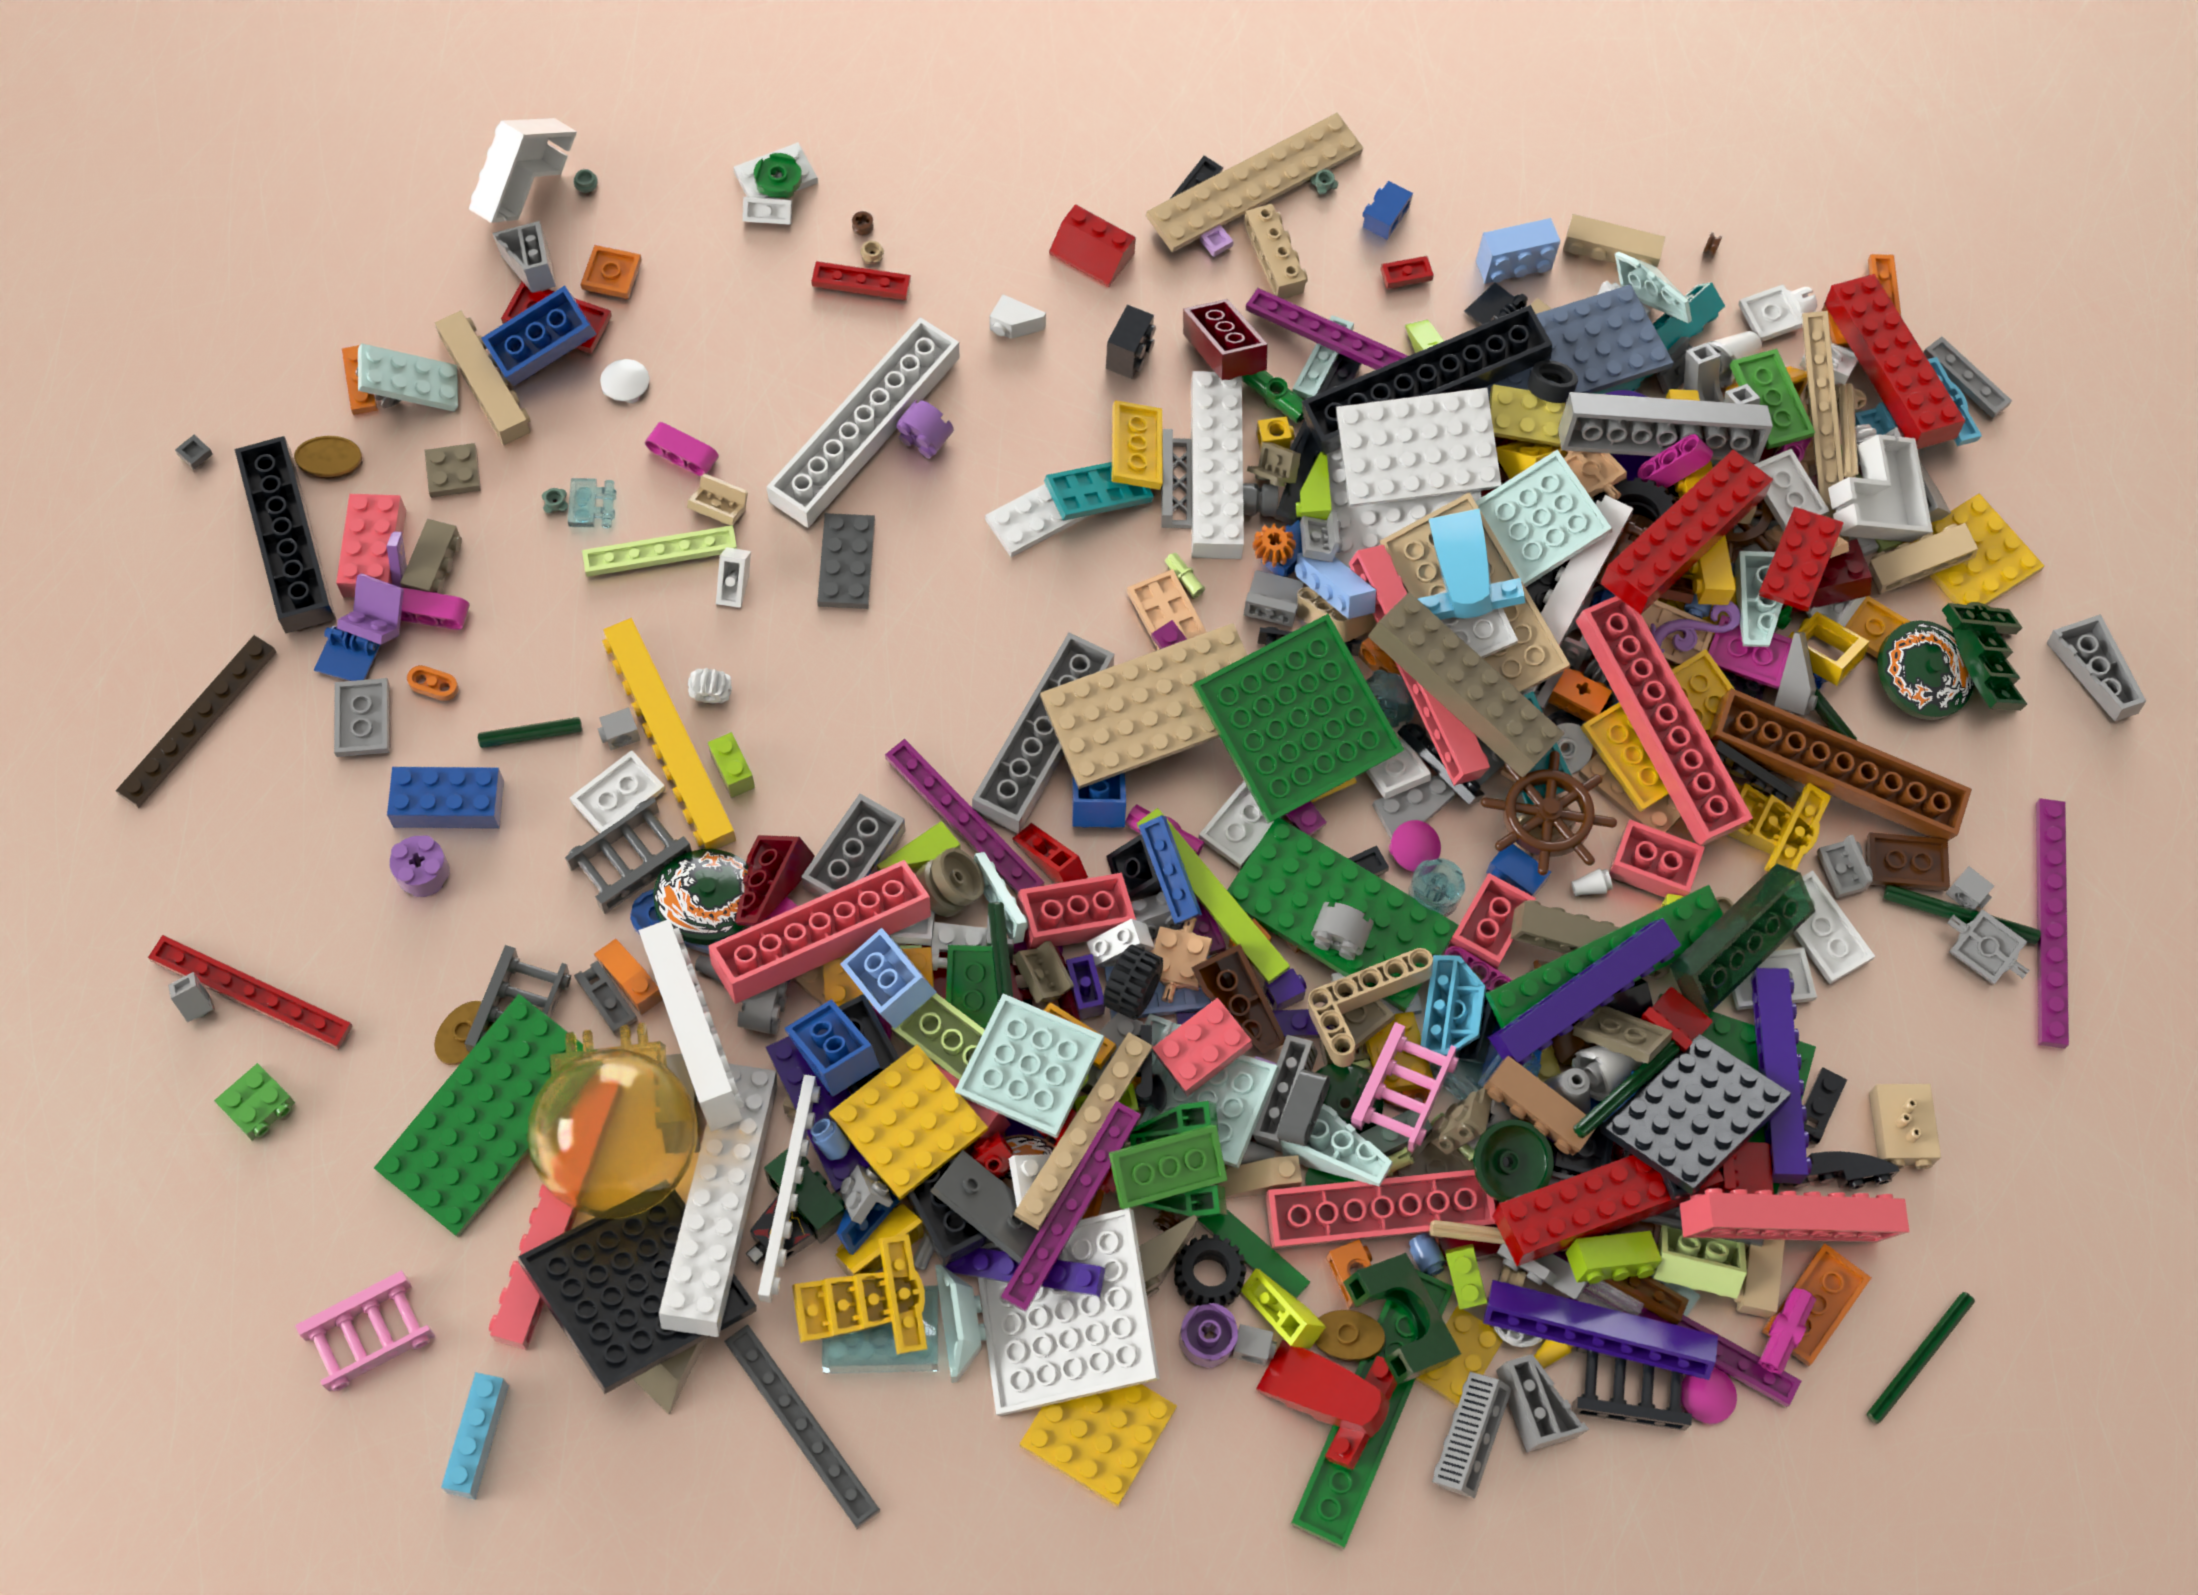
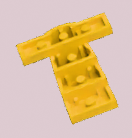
M1733 781L1753 819L1743 828L1728 834V836L1771 854L1764 870L1783 882L1788 883L1791 881L1802 857L1812 849L1817 841L1820 829L1819 821L1831 796L1813 784L1808 783L1804 786L1794 809H1792L1772 794L1766 797L1747 783L1741 786Z
M909 1234L879 1239L883 1273L855 1274L853 1276L825 1278L819 1281L793 1284L792 1291L800 1343L846 1335L892 1323L897 1355L927 1350L922 1318L925 1290L922 1280L914 1268Z

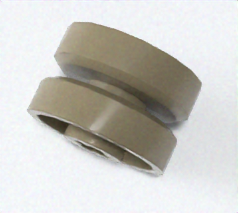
M946 849L937 855L934 860H930L917 871V879L930 896L931 910L940 916H954L963 910L965 906L978 900L984 892L985 884L979 866L970 855L960 849Z

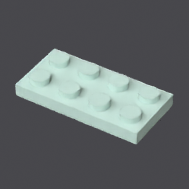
M361 343L358 347V391L455 412L458 408L457 365Z

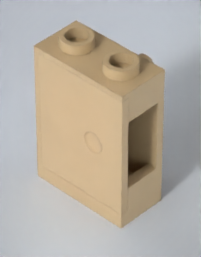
M1876 1084L1869 1092L1878 1158L1897 1165L1899 1169L1913 1165L1917 1169L1933 1167L1941 1158L1931 1084Z

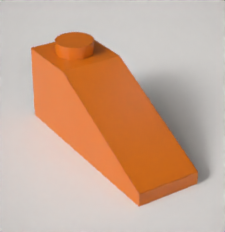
M614 939L594 953L596 959L640 1015H643L663 1000L656 983L617 939Z

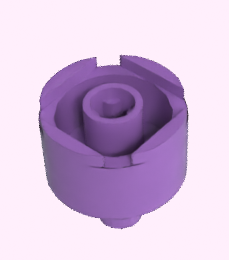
M914 400L896 423V427L901 433L899 439L907 446L913 444L918 447L919 452L928 459L938 452L953 433L954 428L949 420L945 423L941 419L943 413L923 400H920L919 403H917V400Z
M427 835L412 836L392 847L390 869L403 891L416 897H427L437 893L443 887V883L449 877L450 867L440 845L432 837Z
M1215 1303L1193 1307L1184 1317L1179 1335V1345L1184 1355L1191 1362L1202 1367L1214 1368L1225 1362L1233 1353L1238 1339V1329L1234 1316L1228 1309ZM1209 1331L1214 1333L1212 1338H1204V1333L1207 1334Z

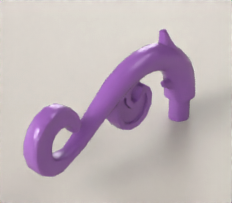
M1732 601L1728 605H1714L1710 613L1712 621L1718 620L1717 617L1720 612H1726L1729 615V623L1724 626L1692 619H1676L1660 625L1657 629L1652 623L1650 631L1659 648L1669 634L1675 631H1682L1684 638L1676 634L1672 639V644L1679 652H1687L1697 644L1695 630L1714 633L1732 631L1740 622V610Z

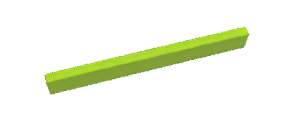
M1158 808L1137 822V827L1139 828V825L1163 815V813ZM1167 819L1195 897L1235 945L1241 944L1247 959L1268 984L1272 983L1288 971L1290 965Z

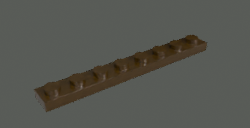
M253 635L116 789L118 795L137 808H140L275 655V648Z

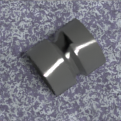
M1243 483V515L1255 516L1257 512H1260L1262 516L1275 517L1278 507V486L1264 484L1260 488L1257 483Z

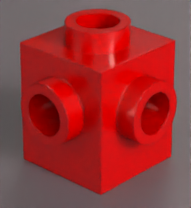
M999 1131L989 1138L984 1137L974 1145V1148L971 1149L973 1159L997 1178L1004 1176L1009 1171V1158L1015 1155V1152Z

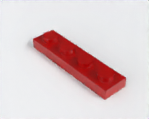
M816 261L811 283L812 287L907 300L911 275Z

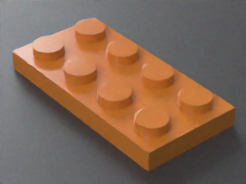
M1825 1243L1792 1287V1289L1794 1287L1804 1289L1816 1298L1804 1325L1806 1326L1805 1333L1798 1346L1791 1353L1808 1367L1814 1362L1872 1278ZM1792 1289L1778 1307L1777 1313L1770 1318L1761 1331L1769 1338V1330L1777 1315L1782 1312Z

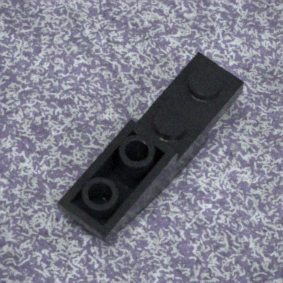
M1843 1151L1811 1153L1807 1157L1811 1159L1812 1168L1811 1173L1808 1174L1803 1183H1783V1187L1793 1185V1188H1802L1808 1186L1812 1181L1819 1180L1820 1184H1825L1837 1179L1839 1188L1849 1186L1850 1190L1862 1188L1866 1186L1865 1183L1875 1182L1876 1185L1887 1184L1899 1172V1168L1897 1165L1886 1160L1860 1153Z

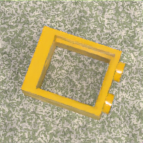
M1816 612L1810 619L1806 618L1797 631L1805 633L1807 641L1814 635L1844 652L1837 661H1834L1808 646L1813 673L1836 686L1864 659L1870 642L1819 612ZM1794 631L1791 632L1788 638L1793 639Z

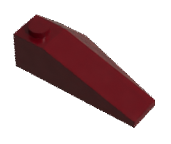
M757 836L746 860V864L749 867L747 875L743 877L742 883L745 885L744 894L739 898L735 920L737 925L755 926L763 922L800 883L802 875L813 861L815 855L799 836Z

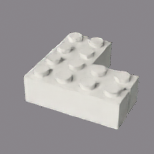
M555 118L500 121V124L495 129L492 146L488 149L484 168L480 171L476 190L472 193L469 209L491 223L504 222V220H519L534 177L561 175L568 155L548 144V140L564 150L570 151L577 131Z
M1878 434L1857 445L1863 478L1848 477L1828 488L1831 507L1836 510L1833 518L1844 522L1839 536L1913 542L1926 534L1932 533L1916 440L1914 438H1895V436Z

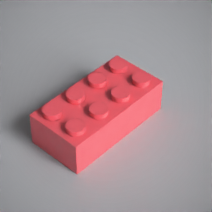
M349 494L336 580L343 598H355L357 575L361 573L392 584L387 544L392 532H402L403 537L406 508L400 495Z
M1122 873L1021 889L1016 899L1019 910L1026 916L1028 921V928L1025 930L1024 935L1028 950L1038 948L1045 941H1051L1054 947L1086 942L1130 919L1136 920Z

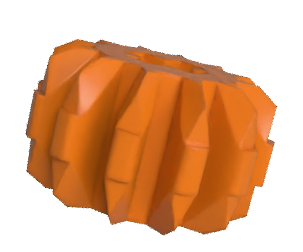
M1273 523L1271 528L1264 525L1261 532L1257 531L1255 534L1252 548L1255 551L1256 559L1263 558V565L1268 562H1272L1273 567L1277 565V562L1285 565L1287 559L1293 557L1296 542L1293 540L1292 532H1286L1285 525L1280 529L1276 528L1275 523Z

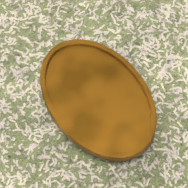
M319 436L300 444L295 450L294 459L298 467L308 474L320 477H334L354 470L360 464L362 454L359 447L349 439L339 436Z
M471 1001L462 1004L453 1010L442 1022L434 1042L435 1053L441 1062L447 1065H458L470 1053L467 1051L464 1043L482 1001Z
M1336 1310L1325 1313L1318 1318L1326 1328L1315 1344L1322 1352L1333 1358L1344 1361H1362L1376 1356L1384 1348L1386 1337L1381 1325L1364 1313L1352 1310Z

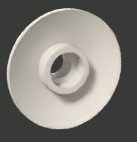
M1563 723L1557 725L1565 733L1557 741V745L1561 751V745L1563 743L1568 744L1567 750L1561 751L1570 773L1573 774L1580 771L1589 762L1593 745L1581 730V726L1573 723Z

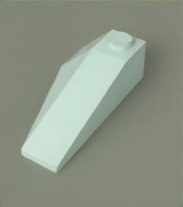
M1621 252L1615 253L1621 287L1631 284L1641 303L1689 323L1692 321L1688 300L1657 267Z
M1740 551L1734 563L1736 599L1741 616L1740 629L1743 646H1770L1783 604L1758 595L1775 552Z
M1325 1104L1321 1108L1309 1142L1305 1147L1280 1140L1284 1157L1298 1155L1299 1164L1379 1187L1392 1166V1161L1370 1141L1362 1138L1352 1125L1344 1122L1334 1109Z

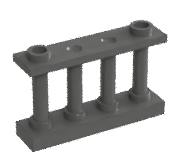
M654 798L639 803L634 811L582 846L574 847L565 857L571 871L580 866L599 890L595 898L604 914L657 879L664 867L672 860L692 851L690 843L684 836L678 840L673 839L657 819L655 814L659 812ZM645 821L665 845V849L657 855L651 854L633 831V829ZM623 836L643 860V864L635 870H630L611 846V844ZM601 851L621 875V879L613 885H608L589 861L590 858Z
M505 945L464 1043L467 1051L470 1052L488 1031L490 1023H495L503 1013L498 1005L501 998L505 999L506 996L515 999L520 994L533 1005L542 1007V1012L549 1018H552L562 990H567L571 981L567 964L562 963L558 973L520 962L516 948ZM519 972L554 984L547 998L510 986L508 981L511 974Z

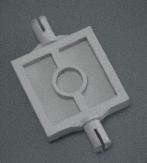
M1982 909L1974 920L1968 924H1965L1955 915L1947 922V924L1960 932L1957 942L1950 949L1949 953L1990 983L1995 984L2000 976L2009 969L2022 979L2029 972V969L2016 961L2020 950L2027 941Z

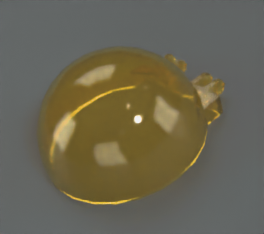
M645 1023L638 1024V1044L631 1045V1030L628 1025H622L620 1029L621 1046L594 1049L591 1030H584L582 1035L583 1051H577V1040L574 1032H567L566 1053L550 1055L551 1077L547 1079L537 1094L528 1119V1149L530 1160L543 1185L556 1199L577 1212L597 1218H624L642 1213L662 1202L679 1185L690 1167L697 1142L698 1124L694 1103L685 1085L667 1067L666 1045L661 1041L648 1043V1032Z

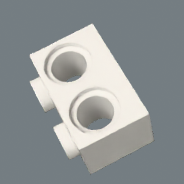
M1130 919L1087 941L1095 966L1103 969L1115 966L1120 955L1131 944L1147 951L1155 948L1147 924L1134 919Z

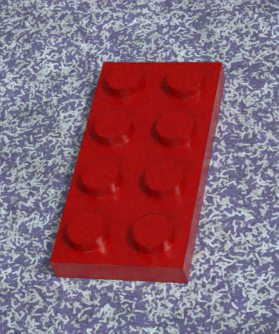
M521 281L501 317L502 323H506L555 291L548 289L532 293L524 282ZM574 298L597 334L575 349L592 354L612 317L611 310Z
M1794 506L1758 596L1808 612L1844 522Z

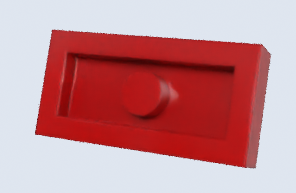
M1428 256L1381 264L1380 269L1387 289L1433 281L1434 277Z

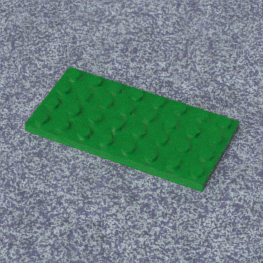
M1281 818L1274 820L1227 889L1251 920L1255 918L1267 930L1295 947L1297 946L1300 950L1345 977L1418 948L1428 950L1432 957L1433 955H1442L1459 926ZM1329 902L1328 907H1334L1335 903L1353 907L1364 913L1363 919L1369 922L1370 918L1373 920L1374 925L1361 955L1355 956L1354 960L1341 957L1339 951L1335 949L1322 950L1314 945L1315 939L1311 933L1323 903ZM1417 963V964H1415V966H1417V967H1425V966H1426V965L1423 964V963ZM1392 973V974H1390V976H1392V977H1400L1401 974H1399V973ZM1371 982L1365 984L1367 987L1376 986L1375 983ZM1424 982L1382 999L1405 1013Z
M518 994L375 1165L374 1169L455 1236L460 1237L604 1060L527 999Z

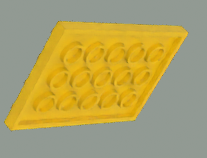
M1705 649L1675 667L1672 671L1708 735L1721 697L1731 688L1734 689V687ZM1619 702L1580 727L1639 812L1644 811L1669 795Z

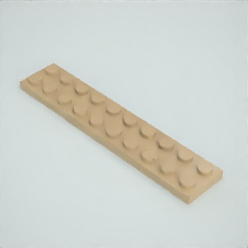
M1337 112L1148 210L1146 217L1170 251L1174 252L1199 239L1202 234L1219 225L1224 226L1243 216L1247 210L1258 208L1311 180L1320 170H1330L1362 153L1363 146Z

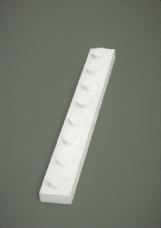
M804 1075L758 1291L759 1299L763 1302L772 1303L773 1294L778 1295L781 1278L777 1277L779 1266L784 1267L787 1250L783 1249L785 1239H790L793 1223L789 1221L790 1212L796 1211L798 1194H794L796 1184L802 1183L804 1167H800L802 1156L807 1157L810 1140H806L808 1129L811 1130L815 1121V1113H811L813 1103H818L821 1087L817 1086L815 1076Z

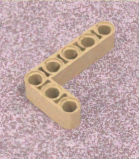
M1310 587L1301 588L1297 592L1298 617L1309 624L1329 614L1344 642H1348L1374 629L1377 625L1373 614L1347 619Z
M1423 948L1414 949L1315 988L1310 992L1308 996L1309 1015L1335 1065L1347 1067L1355 1060V1041L1342 1014L1430 979L1433 971V957L1428 950ZM1417 963H1423V964H1425L1426 966H1425V967H1417V966H1415V964H1417ZM1392 973H1399V974H1401V976H1400V977H1392V976H1390V974H1392ZM1371 982V983H1375L1376 986H1374V987H1367V986H1365V984ZM1345 992L1352 994L1349 997L1340 996L1341 993ZM1319 1002L1327 1004L1324 1007L1315 1006ZM1328 1025H1335L1338 1028L1334 1030H1329L1325 1027ZM1344 1047L1349 1049V1051L1340 1053L1337 1049Z

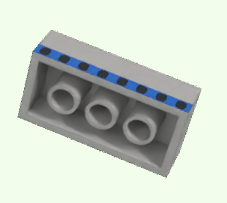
M859 794L802 875L803 889L817 897H821L878 872L877 865L888 858L905 833V819L866 796Z

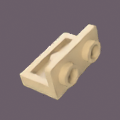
M703 474L700 480V487L688 499L687 508L731 526L746 510L748 491L710 475Z

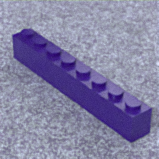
M1664 918L1650 922L1490 1036L1489 1040L1502 1060L1510 1056L1520 1065L1525 1064L1532 1059V1052L1537 1049L1542 1051L1553 1044L1551 1039L1557 1034L1563 1036L1574 1028L1572 1024L1578 1019L1580 1022L1586 1020L1594 1014L1592 1009L1600 1005V1007H1603L1614 1000V993L1619 990L1620 992L1626 991L1635 984L1633 981L1638 976L1643 978L1655 970L1653 965L1657 962L1664 963L1675 955L1673 951L1681 946Z
M1756 968L1751 977L1759 1073L1791 1093L1789 1101L1763 1125L1765 1143L1770 1145L1773 1183L1802 1184L1808 1174L1811 1173L1812 1165L1811 1159L1807 1158L1806 1148L1809 1145V1134L1807 1131H1804L1803 1123L1806 1121L1807 1113L1805 1105H1802L1801 1096L1804 1093V1082L1802 1079H1799L1802 1060L1801 1055L1797 1054L1796 1045L1799 1042V1031L1797 1028H1794V1020L1797 1015L1796 1004L1792 1003L1791 996L1794 993V980L1790 978L1789 969Z
M1492 1280L1483 1324L1707 1380L1710 1379L1716 1363L1717 1335Z

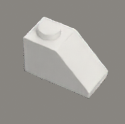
M1002 294L990 314V330L999 336H1006L1010 339L1042 331L1046 327L1045 312Z
M726 547L721 553L716 604L742 607L749 578L751 551Z

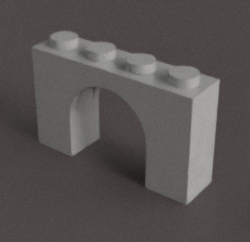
M1708 342L1686 350L1683 390H1698L1700 401L1760 405V397L1748 384L1726 391L1725 398L1723 397L1719 384L1720 355Z

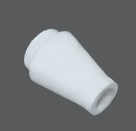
M1599 868L1577 880L1571 881L1575 896L1607 894L1608 890L1613 889L1607 869L1601 870Z

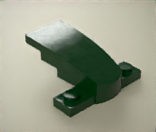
M1970 602L1967 605L1948 603L1942 609V612L1947 617V623L1952 627L1959 653L1967 671L1989 708L2021 711L2027 705V702L2014 686L2020 679V676L2007 660L2013 651L1999 633L2016 635L2023 627L2010 609L1993 608L1979 602Z

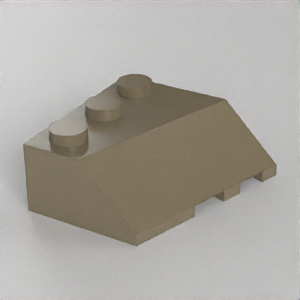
M707 1339L633 1379L669 1415Z

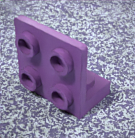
M362 573L357 575L353 612L338 619L337 629L380 645L398 637L404 594L403 588Z

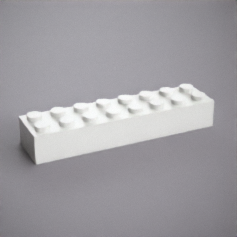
M1193 371L1191 382L1192 558L1242 559L1244 546L1242 376L1235 377L1232 380H1221L1215 372Z
M668 919L639 930L710 1131L712 1132L743 1120L739 1109L744 1108L679 927L673 929L671 921Z

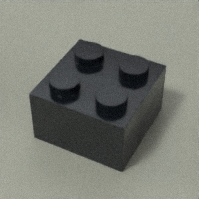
M1127 304L1107 341L1106 369L1133 379L1136 371L1140 372L1145 362L1144 356L1146 352L1150 353L1155 343V340L1152 339L1156 330V326L1153 325V314Z

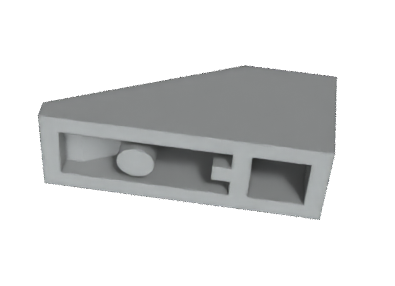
M1794 632L1774 706L1806 715L1810 713V710L1814 711L1818 696L1815 695L1816 685L1806 635L1803 632Z

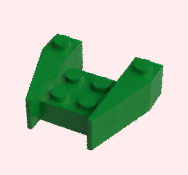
M1210 1101L1178 1105L1137 1125L1126 1143L1130 1142L1131 1146L1209 1125H1216L1217 1131H1219L1216 1104ZM1218 1185L1206 1186L1141 1204L1142 1206L1187 1216L1195 1215L1196 1218L1227 1215L1225 1187Z

